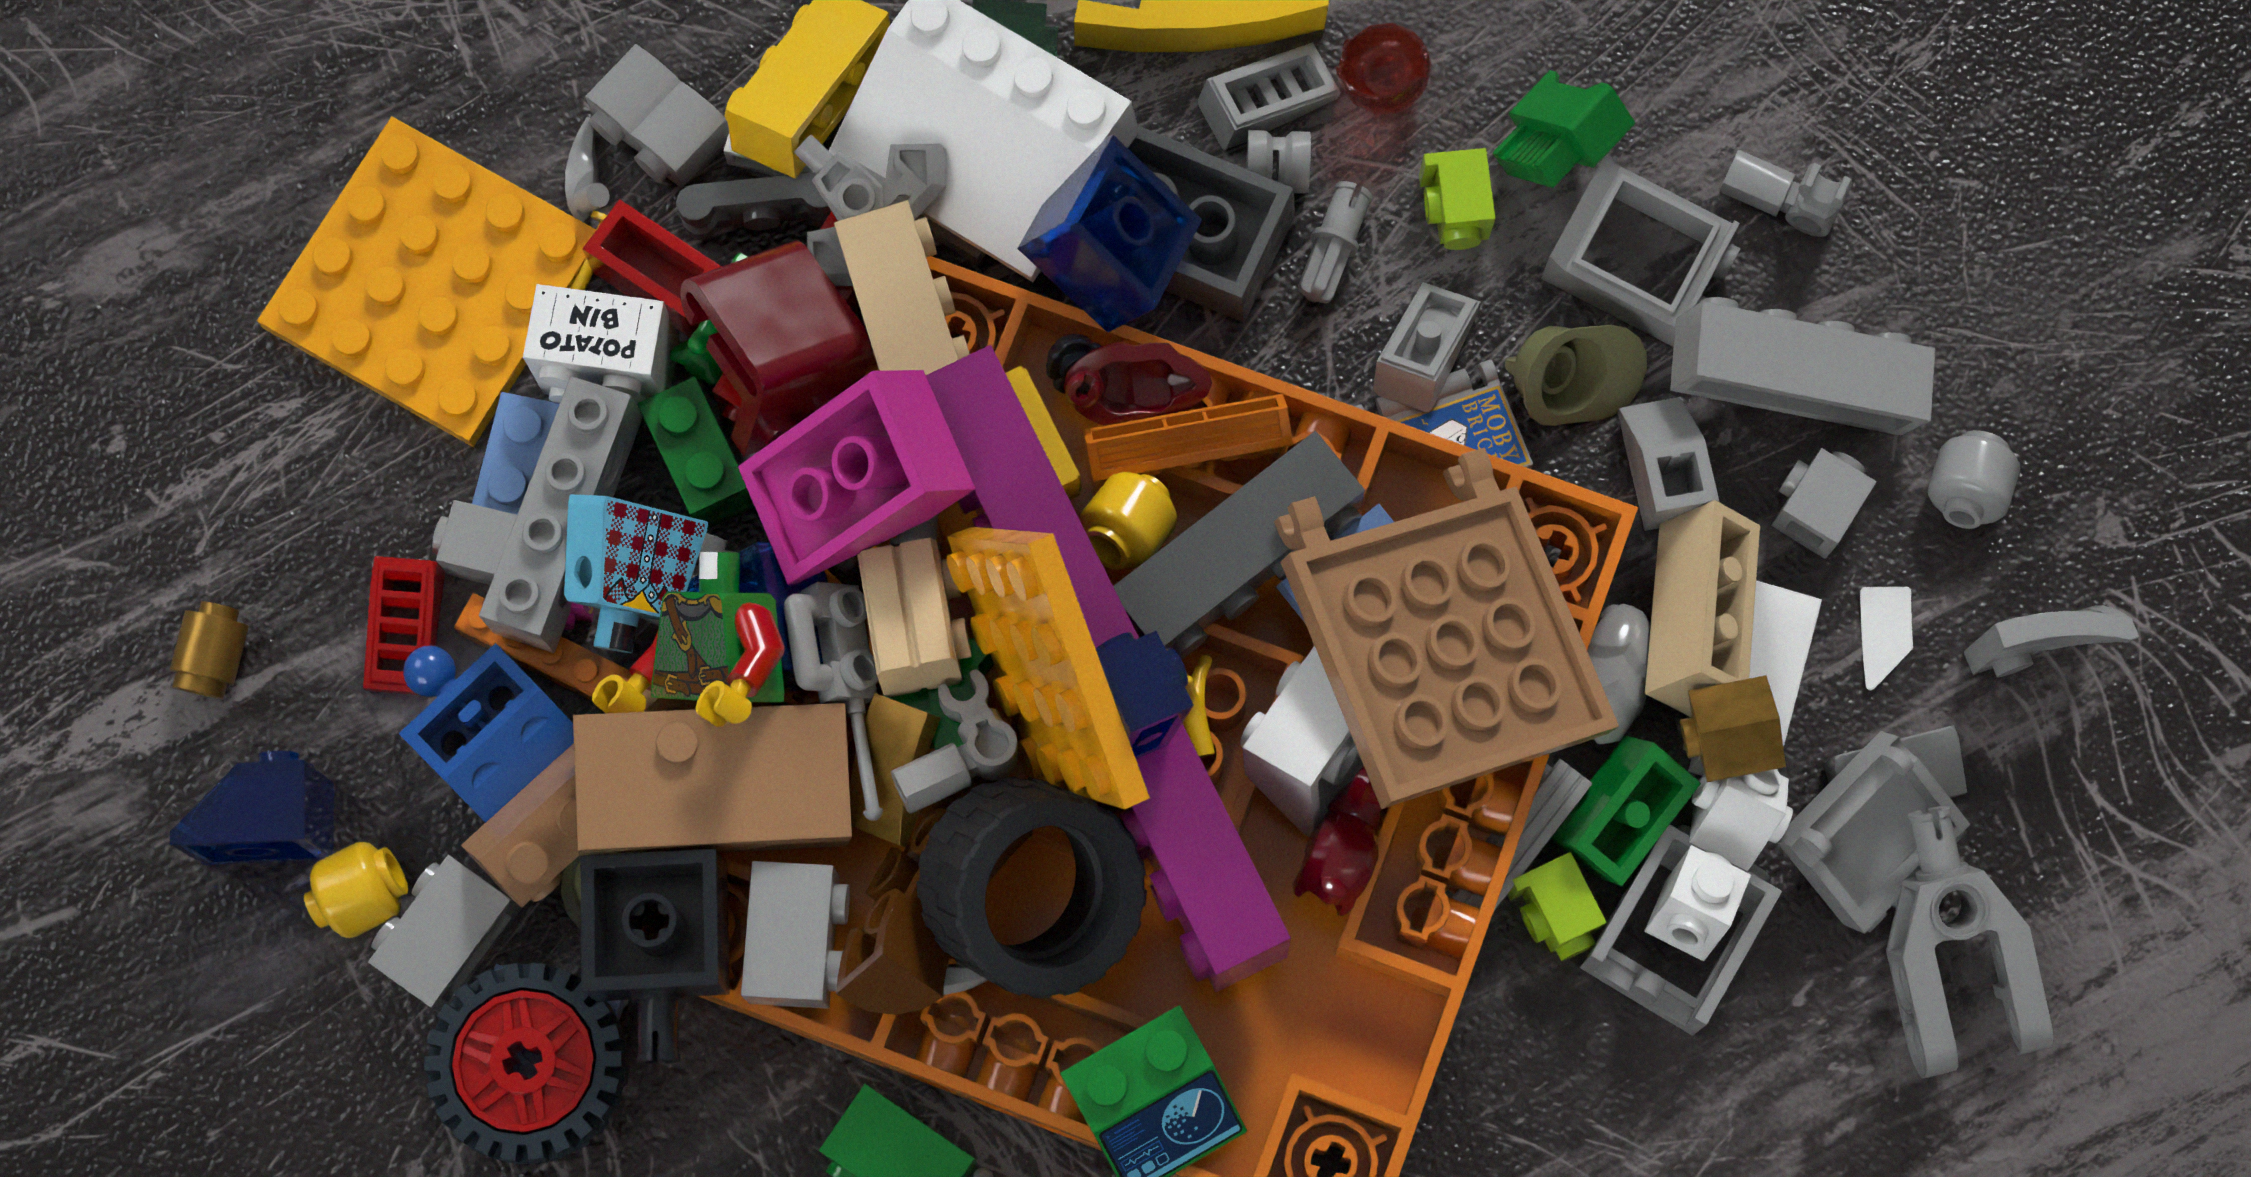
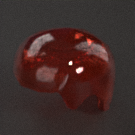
M1396 23L1370 25L1352 37V39L1345 40L1339 64L1335 67V71L1341 87L1355 106L1374 115L1398 114L1412 107L1423 95L1428 86L1432 65L1428 47L1424 45L1422 39L1414 31Z

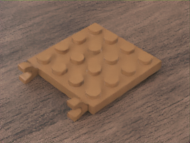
M1485 447L1462 454L1458 458L1460 465L1447 468L1443 472L1451 492L1458 499L1465 500V502L1330 541L1325 530L1323 516L1315 496L1291 503L1287 507L1289 514L1280 516L1274 521L1283 543L1289 549L1295 550L1289 553L1280 563L1381 809L1607 735L1619 727L1517 487L1499 490Z

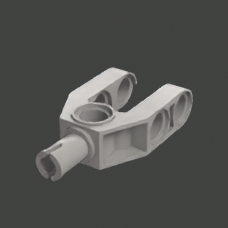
M1950 806L1926 808V814H1922L1921 810L1909 813L1908 820L1911 822L1921 870L1915 873V877L1903 879L1886 953L1908 1050L1918 1075L1921 1078H1928L1956 1071L1958 1068L1957 1047L1935 954V947L1943 941L1967 940L1979 933L1989 938L1999 982L1992 984L1996 998L2003 1000L2010 1033L2019 1049V1052H2016V1054L2021 1055L2052 1047V1023L2030 926L1984 870L1969 866L1967 862L1960 861L1950 816L1952 814ZM1957 891L1961 898L1960 912L1954 920L1943 923L1939 915L1941 900L1946 894Z

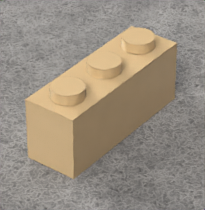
M907 200L834 222L879 371L924 370L925 375L970 355L964 335L952 339L945 316L956 313L945 276L933 279L926 257L936 255L937 250L926 217L914 221Z
M1716 500L1659 525L1645 694L1689 717L1692 716L1688 690L1749 679L1760 525Z

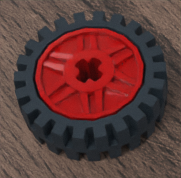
M514 963L503 965L502 969L496 971L488 970L477 975L478 979L470 985L465 983L454 993L456 997L449 1005L444 1004L437 1015L440 1020L435 1029L431 1028L427 1044L430 1045L429 1055L424 1056V1071L428 1074L429 1083L426 1084L429 1098L437 1108L435 1110L441 1121L452 1131V1134L468 1147L487 1157L503 1162L516 1164L552 1162L566 1157L565 1155L573 1151H579L590 1143L589 1140L596 1134H600L610 1123L608 1121L614 1111L618 1110L623 1099L621 1094L624 1085H627L629 1069L627 1068L629 1052L618 1017L607 1001H595L582 992L581 978L560 968L539 963L525 965ZM525 1048L535 1055H542L543 1059L542 1062L533 1064L538 1073L531 1079L513 1070L514 1065L521 1063L517 1054Z

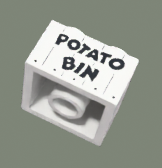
M536 284L523 359L543 394L549 395V400L552 402H561L569 378L572 376L630 394L637 405V403L671 388L676 362L672 361L669 355L672 348L679 344V338L664 301Z

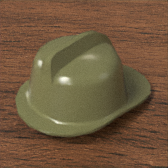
M1614 325L1577 328L1548 326L1535 331L1523 343L1517 356L1505 359L1504 366L1514 376L1515 386L1520 396L1524 398V404L1529 416L1541 425L1556 426L1567 423L1601 420L1614 416L1619 408L1629 405L1641 389L1647 371V353L1640 337L1626 327Z

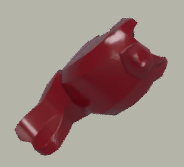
M1362 767L1355 777L1338 791L1328 804V812L1316 826L1307 841L1301 869L1298 871L1292 884L1294 894L1300 898L1302 894L1310 891L1323 903L1334 905L1339 916L1346 915L1354 908L1356 899L1364 892L1372 877L1379 857L1375 830L1379 826L1381 807L1365 767Z

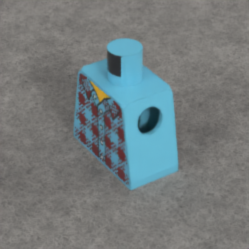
M570 494L567 516L564 595L568 602L600 609L594 647L624 653L633 652L639 618L660 620L662 598L667 591H687L707 532V521L609 496Z

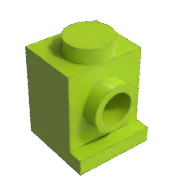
M1486 148L1424 154L1419 172L1420 187H1425V216L1427 224L1437 223L1440 244H1444V247L1449 250H1464L1478 246L1481 240L1489 239L1495 222V211Z
M1571 852L1512 879L1514 886L1507 895L1510 901L1521 895L1523 896L1527 905L1520 908V913L1528 932L1536 943L1545 940L1550 952L1556 951L1561 961L1574 957L1596 944L1592 934L1597 932L1607 922Z

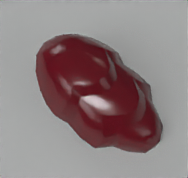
M1121 341L1093 349L1081 357L1067 372L1064 389L1068 402L1078 413L1092 422L1106 426L1182 412L1195 406L1209 394L1212 380L1208 370L1191 357L1180 354L1169 343L1132 345Z

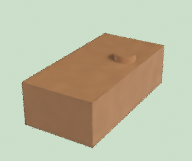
M845 703L752 707L751 714L745 721L737 724H731L727 721L722 727L714 726L698 715L696 710L573 715L579 858L585 855L717 849L719 853L843 847L848 846L851 840Z

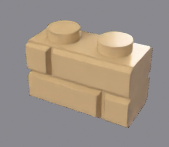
M929 537L900 543L898 547L892 545L862 550L860 554H857L876 674L884 696L894 697L920 692L922 688L930 690L938 688V686L944 683L947 686H951L963 681L959 659L972 657L965 618L952 619L949 599L961 597V591L957 588L951 577L947 559L942 560L936 539Z

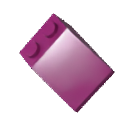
M924 370L870 372L738 466L788 585L797 584L859 554L862 550L870 549L928 521L976 489Z

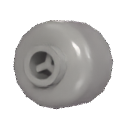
M1972 430L1965 432L1961 436L1949 439L1941 446L1929 482L1928 496L1934 507L1943 513L1944 518L1952 525L1972 529L1979 527L1980 524L1994 523L2004 517L2009 510L2020 473V463L2016 455L2010 450L2008 443L2001 437L1986 431Z

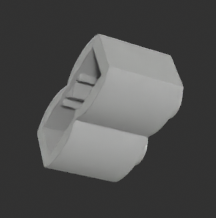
M636 44L585 96L593 114L589 122L594 129L615 146L623 140L637 150L639 153L634 157L635 161L651 178L659 183L668 178L683 188L727 141L729 127L725 117L699 93L681 82L659 60Z

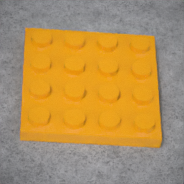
M391 116L261 313L257 322L266 331L474 447L496 413L501 392L508 393L526 366L523 353L536 284L570 288L586 259L582 248L596 229Z
M969 527L947 536L953 552L947 555L948 568L957 588L961 592H968L976 616L970 618L971 630L980 650L985 655L990 654L999 676V678L993 681L994 692L1003 712L1008 717L1013 716L1022 738V740L1017 742L1018 757L1026 774L1031 778L1036 777V779L1047 781L1052 785L1059 786L1083 797L1122 809H1127L1150 799L1054 534Z

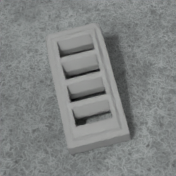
M1312 42L1208 78L1198 98V105L1219 145L1223 150L1247 142L1248 130H1265L1269 132L1338 99L1341 92ZM1299 68L1310 88L1309 91L1302 92L1291 72L1292 70ZM1276 78L1286 99L1281 100L1271 80ZM1249 90H1254L1262 105L1261 108H1256L1248 93Z

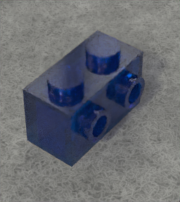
M1157 631L1135 639L1131 632H1127L1105 641L1096 648V652L1134 756L1138 759L1168 746L1193 708L1194 704L1185 688L1188 685L1186 669L1180 656L1173 648L1165 649Z

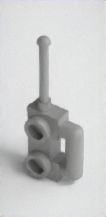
M816 582L801 590V594L790 595L784 602V614L795 679L800 688L818 691L820 704L845 703L846 716L851 719L866 806L863 814L868 820L875 821L882 816L883 808H879L863 715L866 714L865 705L870 703L874 693H877L876 683L878 677L874 656L870 653L865 620L867 618L865 599L858 585ZM814 626L818 628L823 664H820Z

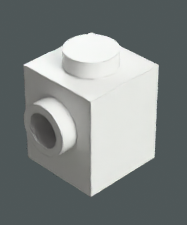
M1776 769L1707 782L1704 773L1699 780L1701 784L1692 797L1694 807L1689 843L1707 852L1718 854L1730 863L1748 871L1768 841L1777 843L1789 826L1793 814V809L1787 806L1789 779L1780 775Z
M1691 845L1666 879L1644 932L1704 961L1731 927L1751 874L1731 865L1727 859L1718 854L1705 852Z

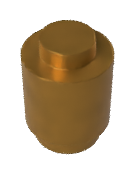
M201 601L199 612L185 610L170 666V671L176 672L172 685L173 688L211 698L224 699L227 685H234L249 629L248 625L237 621L239 610Z

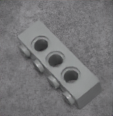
M570 376L479 617L494 634L555 653L572 602L567 601L564 595L570 494L614 496L643 419L630 394Z

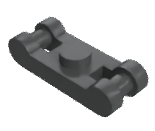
M815 173L799 174L796 179L784 175L693 184L682 189L676 200V206L686 233L693 239L702 241L711 239L717 234L720 227L743 225L744 228L749 230L763 231L778 227L781 221L809 219L813 225L821 228L831 213V209L812 182L816 175Z

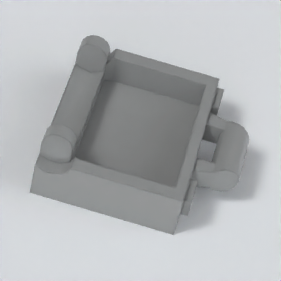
M1880 731L1794 818L1777 844L1843 925L1865 934L1867 931L1871 932L1887 915L1886 911L1890 907L1896 910L1903 879L1915 877V873L1921 870L1908 814L1921 810L1922 814H1926V808L1950 806L1952 813L1950 816L1956 843L1967 833L1965 830L1969 827L1970 823L1920 759L1906 749L1899 736Z

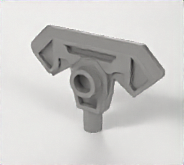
M812 135L808 136L794 151L816 174L812 182L838 221L907 200L915 221L946 188V151L941 144H891L886 178L842 152H837L833 156ZM835 227L807 232V247L834 286H853Z

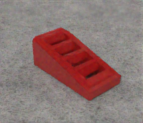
M382 556L374 557L370 584L363 689L365 691L418 695L407 686L403 671L382 670L384 659L406 660L417 648L428 645L436 646L445 571L437 562ZM394 581L421 583V593L393 591ZM390 608L419 609V619L389 617ZM387 633L417 636V646L387 644Z

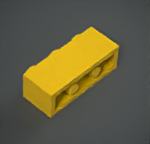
M813 0L810 5H803L796 13L791 29L777 46L773 45L767 49L761 59L757 72L744 88H737L728 100L725 109V119L728 122L732 151L796 179L806 164L794 151L810 135L823 144L847 113L890 26L889 12L862 0Z

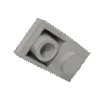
M1681 397L1618 409L1617 413L1645 531L1658 529L1660 523L1713 500L1719 502L1705 439Z

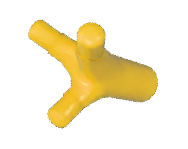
M1208 655L1200 657L1192 676L1185 675L1180 679L1181 690H1176L1161 681L1200 758L1215 754L1205 710L1206 677L1212 664V658Z

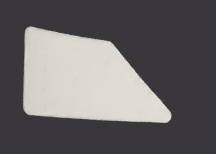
M1863 587L1860 590L1865 684L1868 690L1875 689L1913 649L1911 589L1909 587Z

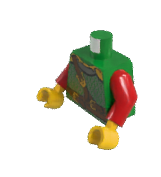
M700 552L699 592L667 591L662 598L659 629L652 645L630 667L629 672L632 676L628 682L619 675H610L600 681L592 694V701L606 714L644 712L646 698L642 693L647 689L651 691V698L697 700V714L714 726L722 727L727 721L731 724L745 721L751 714V702H784L781 658L783 657L785 646L778 630L776 600L771 593H739L740 553Z

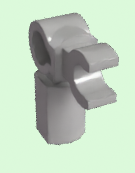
M1738 150L1719 192L1774 216L1780 210L1786 213L1785 219L1795 229L1812 236L1822 237L1829 234L1853 182L1851 178L1846 176L1842 178L1841 182L1830 181L1820 175L1821 165L1813 163L1809 165L1803 180L1799 184L1793 181L1796 174Z
M977 669L969 672L970 683L975 691V695L967 701L954 699L945 683L938 686L940 707L949 719L961 723L957 732L964 745L956 748L954 743H950L891 771L895 787L910 814L972 786L971 779L976 776L984 780L997 781L999 778L1009 776L1017 766L1018 744L1015 731L1009 724L1003 721L997 709L988 708L990 703L988 682L985 676Z

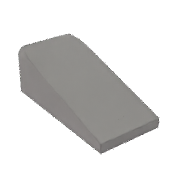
M1423 282L1377 360L1373 385L1375 394L1423 412L1431 411L1476 318L1481 302Z

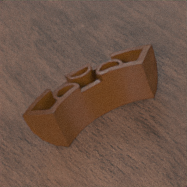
M976 776L971 779L972 786L922 808L919 814L924 819L915 830L911 841L904 851L895 847L890 848L866 891V894L874 899L875 902L866 918L863 930L861 931L857 927L849 930L838 972L836 990L838 996L869 1012L894 1015L922 1010L943 998L945 976L951 955L944 952L935 942L933 932L926 927L921 915L923 911L921 900L917 898V881H919L920 876L918 864L921 852L925 850L930 838L928 834L935 822H939L947 812L946 808L957 798L961 799L969 794L972 788L983 783L990 784L997 781L984 780ZM1033 830L1023 834L1005 849L995 863L988 883L1009 857L1033 835Z

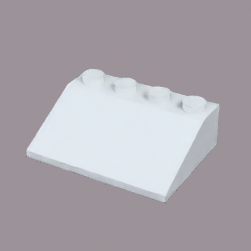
M908 0L888 27L831 144L829 152L833 156L837 152H842L886 178L891 144H941L946 151V188L921 215L1034 282L1135 139L1139 129L1130 100L960 0Z

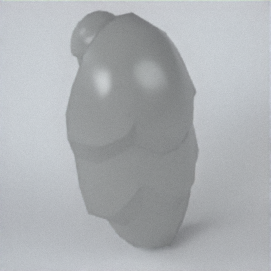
M1613 604L1605 608L1600 616L1602 618L1595 627L1588 648L1589 657L1619 724V727L1609 734L1595 738L1594 740L1597 744L1620 741L1633 721L1641 715L1646 701L1645 686L1651 623L1641 610L1628 604Z

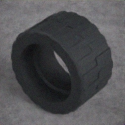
M1014 776L999 778L997 782L990 784H980L972 788L969 794L961 799L957 798L946 808L947 812L939 822H935L928 834L930 838L925 850L921 852L918 864L920 876L919 881H917V898L921 900L923 909L921 915L926 927L933 932L935 942L944 952L953 956L956 962L1004 990L1017 995L1022 993L1028 994L1033 998H1050L1051 995L1058 994L1066 996L1078 992L1081 987L1089 983H1096L1106 975V971L1115 963L1118 964L1127 953L1126 948L1133 936L1136 937L1142 923L1140 917L1143 907L1146 906L1147 890H1145L1144 876L1146 875L1144 861L1140 858L1136 848L1138 844L1131 832L1125 830L1120 823L1121 820L1113 812L1097 805V802L1052 785L1047 781L1031 777L1019 779ZM1044 826H1057L1068 837L1075 857L1076 877L1069 903L1059 919L1041 935L1024 943L1015 945L1001 944L995 940L990 930L985 910L986 887L991 871L1005 849L1023 834Z

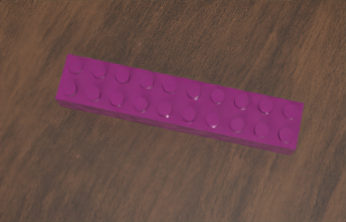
M989 345L927 374V380L976 488L957 501L963 514L966 515L974 510L976 511L978 516L972 519L974 527L1054 534L1150 799L1124 809L1125 812L1119 814L1122 826L1125 830L1131 832L1137 842L1136 848L1140 858L1143 860L1148 858L1155 871L1149 875L1152 883L1150 889L1162 915L1167 922L1178 917L1185 931V934L1179 936L1182 943L1179 947L1194 979L1198 983L1208 978L1216 993L1287 958L1291 937L992 346Z

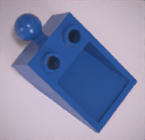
M496 643L457 679H455L456 667L453 658L440 647L423 646L414 650L407 657L403 668V675L407 686L420 696L437 698L412 720L399 735L485 823L574 743L572 721ZM500 690L512 692L514 700H509L505 704V709L496 711L492 708L491 699L496 692ZM454 734L463 735L466 738L467 744L456 750L458 753L455 756L447 755L444 752L446 739Z

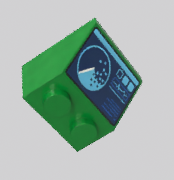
M1180 1005L1060 1073L1063 1082L1117 1177H1171L1248 1132L1212 1060Z

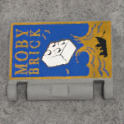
M1491 359L1478 364L1479 373L1485 387L1473 391L1470 378L1465 369L1449 374L1438 399L1429 412H1423L1383 397L1375 399L1380 416L1476 450L1485 447L1487 454L1529 469L1533 467V462ZM1359 404V405H1356V406H1355V407H1358V408H1360V409L1365 410L1364 407L1362 406V404Z

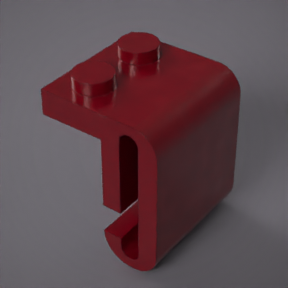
M793 241L683 281L680 297L685 316L691 326L709 319L713 323L718 333L709 335L706 348L742 399L731 439L744 457L759 452L865 376L872 355L867 331L812 253L802 242Z

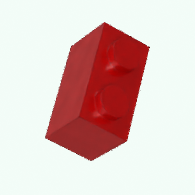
M620 199L582 248L595 275L629 297L664 301L674 327L691 337L700 323L692 326L689 324L681 303V285L685 279L722 267Z

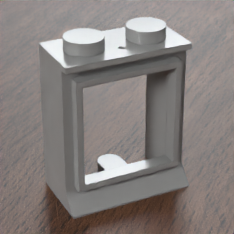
M1607 154L1602 159L1550 254L1541 279L1674 347L1676 318L1699 304L1701 300L1707 298L1702 293L1711 276L1722 282L1724 281L1741 248L1731 244L1730 241L1740 223L1735 220L1731 223L1621 167ZM1614 198L1703 243L1698 256L1671 305L1582 260Z
M1669 825L1644 857L1597 938L1596 944L1592 947L1579 968L1693 1036L1709 1022L1782 891L1769 884L1771 879L1769 874L1757 865L1752 864L1750 869L1746 871L1731 863V865L1751 874L1737 909L1743 913V916L1697 997L1691 996L1612 948L1658 866L1661 864L1673 871L1689 847L1693 845L1689 843L1691 827L1680 825L1677 829Z

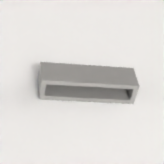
M1710 297L1701 300L1699 304L1676 318L1670 391L1901 436L1931 421L1935 348L1911 343L1912 339L1910 336L1901 333L1889 332L1873 336L1854 332L1852 324L1842 321H1824L1814 324L1797 320V315L1788 310L1768 309L1755 312L1740 309L1738 302L1735 300Z

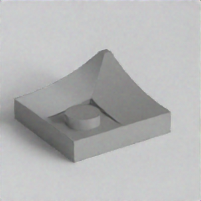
M2095 605L2079 611L2038 613L1996 623L1964 651V655L1973 675L1994 669L1996 677L1999 678L2033 665L2031 655L2045 650L2092 643L2130 642L2138 639L2139 635L2131 617L2112 607Z

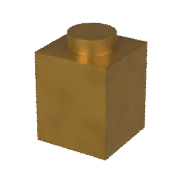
M1767 675L1688 690L1692 717L1680 719L1683 741L1688 758L1700 756L1707 782L1786 767L1780 717Z

